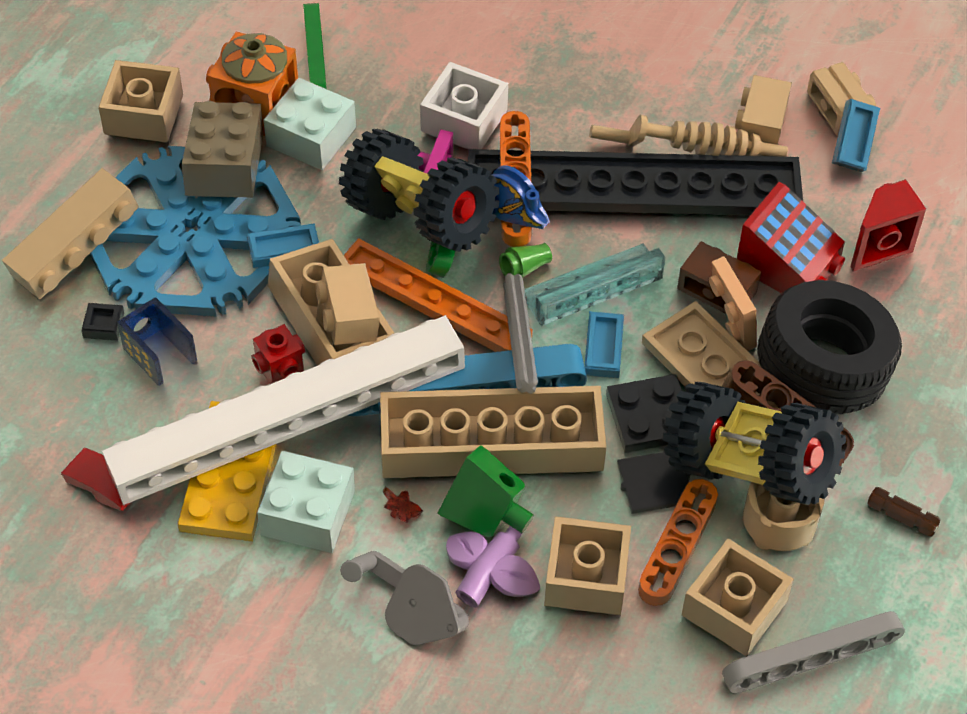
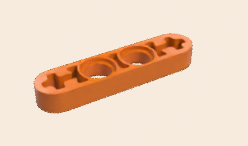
M695 479L685 487L641 574L638 588L639 596L648 605L661 606L671 599L714 512L718 492L714 484L708 480ZM701 493L706 495V498L701 501L697 512L692 508L695 497H698ZM681 520L691 521L696 526V530L689 534L682 533L676 528V523ZM667 549L676 550L682 559L677 563H667L661 557V553ZM659 572L665 575L662 588H659L657 592L650 590L651 585L655 584Z

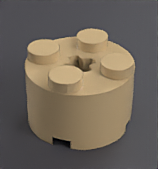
M751 482L743 510V522L755 545L763 550L791 551L810 544L817 530L825 499L819 498V503L806 505L775 497L769 494L770 491L765 490L763 485Z

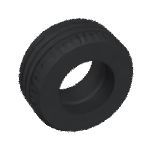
M816 280L788 288L775 299L758 339L757 355L760 366L812 405L817 408L830 410L832 413L845 414L869 407L881 397L900 359L902 340L899 329L889 311L868 293L848 284ZM810 339L830 342L844 350L848 355L829 352L816 345Z

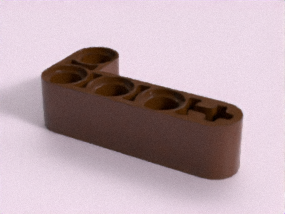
M743 360L736 363L722 387L731 388L742 395L740 400H745V403L777 411H781V407L784 405L790 406V403L815 407L752 361ZM767 401L774 402L778 408L771 407ZM845 428L840 433L846 437V443L841 447V450L845 451V458L840 459L839 466L844 463L854 447V439Z

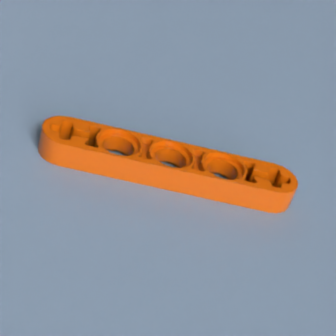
M509 111L500 120V166L514 167L531 181L530 121L528 116L520 111ZM512 126H518V136H512ZM512 148H518L524 153L515 157L509 155L507 151ZM501 220L502 240L511 247L525 246L531 240L532 227L520 225V232L516 233L513 230V223Z

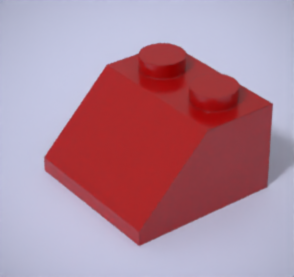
M906 179L893 184L887 183L875 189L861 224L850 266L853 272L914 251L926 208Z

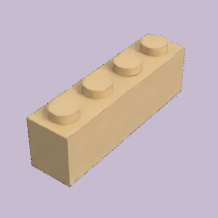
M101 168L4 257L2 262L12 277L40 300L48 292L52 291L72 269L78 267L84 258L98 245L104 243L108 236L124 221H127L139 206L130 189L105 169Z

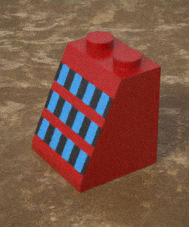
M778 182L743 224L736 259L747 262L760 270V282L782 294L788 288L798 284L816 280L828 281L827 278L831 274L837 275L845 261V257L842 256L845 241L785 184Z

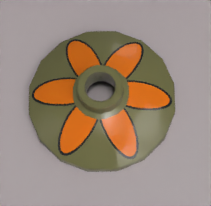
M262 33L246 34L237 37L228 43L222 52V66L226 73L236 81L248 84L263 83L274 79L283 72L287 64V50L282 42L273 36Z

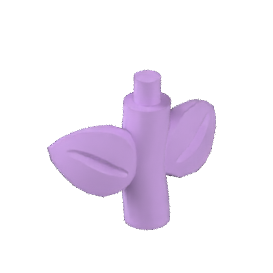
M509 526L505 533L498 532L490 543L487 542L483 535L471 531L454 534L448 538L446 550L450 561L454 565L468 570L455 591L461 601L477 608L491 583L501 593L512 597L529 596L540 590L539 580L532 566L520 556L514 555L520 548L517 541L522 534Z

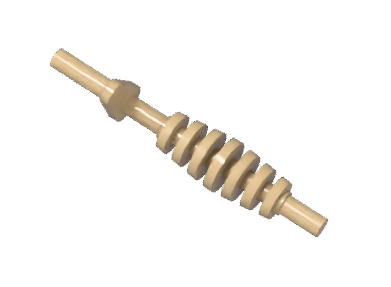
M639 115L629 131L591 125L589 132L590 138L625 143L627 146L633 147L643 142L645 136L667 139L671 147L679 149L682 145L684 151L691 153L695 150L696 155H705L707 153V155L712 156L762 155L786 157L788 152L787 146L761 142L758 134L751 133L748 137V132L739 129L736 132L735 127L727 125L724 128L722 123L716 122L712 126L710 122H701L698 126L697 122L689 121L685 127L684 121H675L670 127L648 123L646 115Z

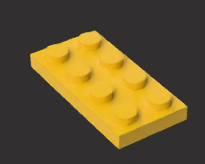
M211 401L209 408L217 406L220 402ZM276 444L190 478L178 521L179 532L253 542L258 523L257 512L265 494Z

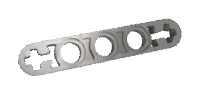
M895 612L881 613L738 659L727 665L723 669L722 675L730 692H744L889 645L901 638L905 633V629Z

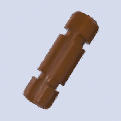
M875 487L870 494L867 503L870 507L879 512L882 509L886 510L885 515L911 528L915 525L919 527V532L929 537H932L939 527L941 519L928 511L924 514L921 512L922 508L896 495L893 498L890 497V492L881 487Z

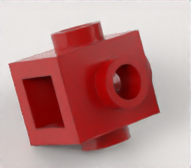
M285 324L274 329H268L253 338L255 354L251 355L252 362L258 373L263 374L270 384L285 379L292 373L304 371L302 354L306 352L305 346L301 338L297 334L292 335Z

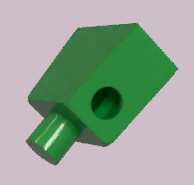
M481 445L466 457L437 512L440 516L486 537H493L505 524H508L522 534L534 517V514L517 504L526 487L524 482Z

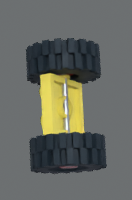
M378 128L372 129V133L364 132L362 134L363 140L356 138L352 143L355 147L353 151L347 150L344 156L348 160L346 164L341 163L340 171L344 172V176L339 177V185L345 188L340 190L342 197L347 198L345 202L356 210L382 220H386V217L390 219L396 217V212H406L408 214L414 212V216L419 217L415 221L416 228L421 230L419 233L422 237L457 252H461V249L466 251L471 249V243L475 245L482 241L480 235H487L490 230L487 227L489 221H495L496 215L492 213L494 208L499 207V201L495 199V196L500 193L499 187L494 186L497 180L495 176L490 175L492 172L488 169L459 158H447V162L442 160L437 163L438 170L431 168L426 174L419 169V166L423 165V158L417 156L421 151L419 147L414 146L415 143L412 140Z
M704 382L686 385V392L680 391L676 395L678 402L671 403L669 410L672 414L670 418L666 417L664 425L668 426V432L663 433V441L668 442V445L664 448L665 455L671 456L668 462L671 466H675L677 471L711 480L713 478L720 479L723 478V475L754 482L763 485L765 490L770 491L769 494L775 497L806 505L819 503V498L825 499L829 495L827 488L833 489L837 483L834 477L836 474L840 475L842 470L839 463L840 459L845 458V451L841 450V447L846 443V437L840 434L844 427L842 422H838L839 416L830 410L799 403H790V406L784 405L781 407V411L746 404L745 400H740L742 395L734 391V389Z

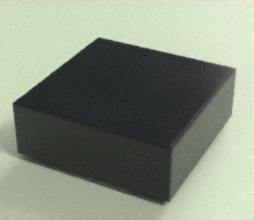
M88 303L81 330L83 338L118 341L119 329L117 322L122 325L124 317L123 305Z

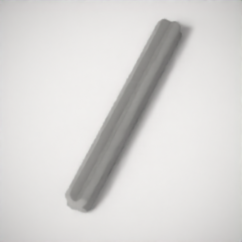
M508 273L505 276L503 288L516 386L519 392L532 394L536 391L538 379L524 283L520 274L512 275Z

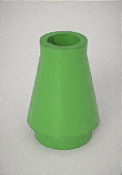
M546 243L508 247L499 256V265L504 276L511 273L512 275L520 274L522 278L552 261V252Z

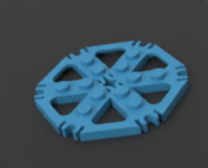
M168 146L170 156L167 155L163 147L158 148L160 158L157 160H151L147 153H143V165L138 161V157H136L115 178L126 186L136 178L145 179L161 209L138 208L127 221H124L108 236L106 241L150 244L127 268L118 269L112 265L103 247V243L90 253L109 296L113 293L114 300L118 301L123 295L129 294L126 299L128 308H135L136 312L159 313L156 298L172 314L217 317L216 309L213 305H217L219 313L224 315L226 314L225 302L234 301L239 309L243 308L242 295L247 299L249 305L268 284L269 266L258 267L249 276H239L234 272L222 248L249 250L247 234L301 225L300 217L271 165L266 169V161L261 160L259 162L255 189L259 186H265L276 203L278 211L271 216L232 214L246 199L245 197L198 196L195 198V196H185L183 173L180 169L185 147ZM195 226L198 228L197 231L191 229L188 232L185 229L186 227L193 228ZM188 260L202 291L193 296L158 293L157 290Z

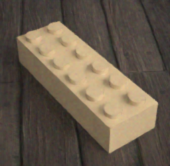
M601 386L537 387L536 391L532 394L528 392L521 393L517 388L380 392L383 478L457 476L466 457L480 445L486 448L514 474L604 471L606 437Z

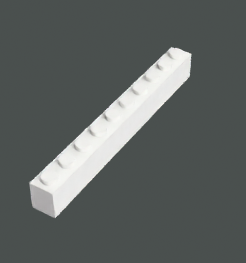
M446 315L435 320H427L419 326L402 333H394L386 339L369 346H361L353 352L336 359L325 360L320 365L303 372L292 373L285 379L270 385L259 386L247 394L234 399L224 400L217 406L199 413L188 414L181 420L163 427H155L147 433L128 441L117 442L112 447L102 450L120 499L123 505L377 404L380 402V392L409 391L464 369V346Z

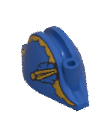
M507 165L498 167L492 176H495L497 180L494 186L499 187L500 194L495 196V199L499 201V207L494 208L492 214L505 222L544 229L550 223L549 217L539 199V192L535 189L530 179L514 167Z

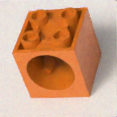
M236 31L229 43L235 38L246 34ZM226 42L221 49L220 57L214 65L212 64L208 68L206 74V83L209 84L210 90L209 101L216 103L247 102L261 104L263 136H265V117L298 79L296 49L284 46L287 50V64L283 72L274 79L263 83L248 84L236 81L224 70L222 66V52L228 44Z

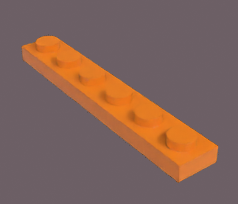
M360 238L344 254L350 265L366 264L372 287L434 320L446 315L455 331L495 352L512 350L508 318L505 314Z

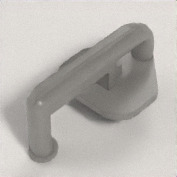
M370 551L352 560H347L341 566L340 572L346 581L356 582L360 580L364 572L370 570L395 587L385 610L386 623L395 634L412 645H420L453 637L463 632L469 625L466 612L453 602L446 579L424 565L416 564L403 569L381 553Z

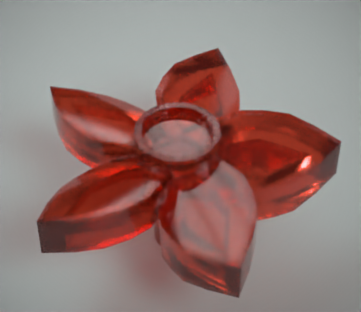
M386 486L383 489V493L388 499L384 508L391 510V517H398L400 520L408 523L411 517L420 516L423 512L418 504L410 501L408 491H402L397 496Z

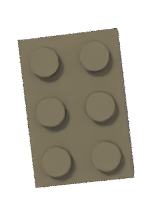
M213 101L194 103L182 160L185 196L253 198L263 140L261 104L247 102L216 103Z

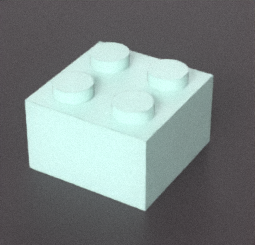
M298 78L264 119L266 146L323 170L356 129L355 101Z
M281 451L257 512L261 536L333 553L355 493L353 467Z

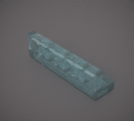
M643 243L524 289L526 303L539 324L543 326L663 279L666 257L660 248L649 251Z

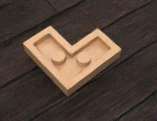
M723 256L712 261V276L709 277V283L715 296H722L726 303L724 307L729 322L725 323L726 330L749 351L757 347L756 308L727 259Z

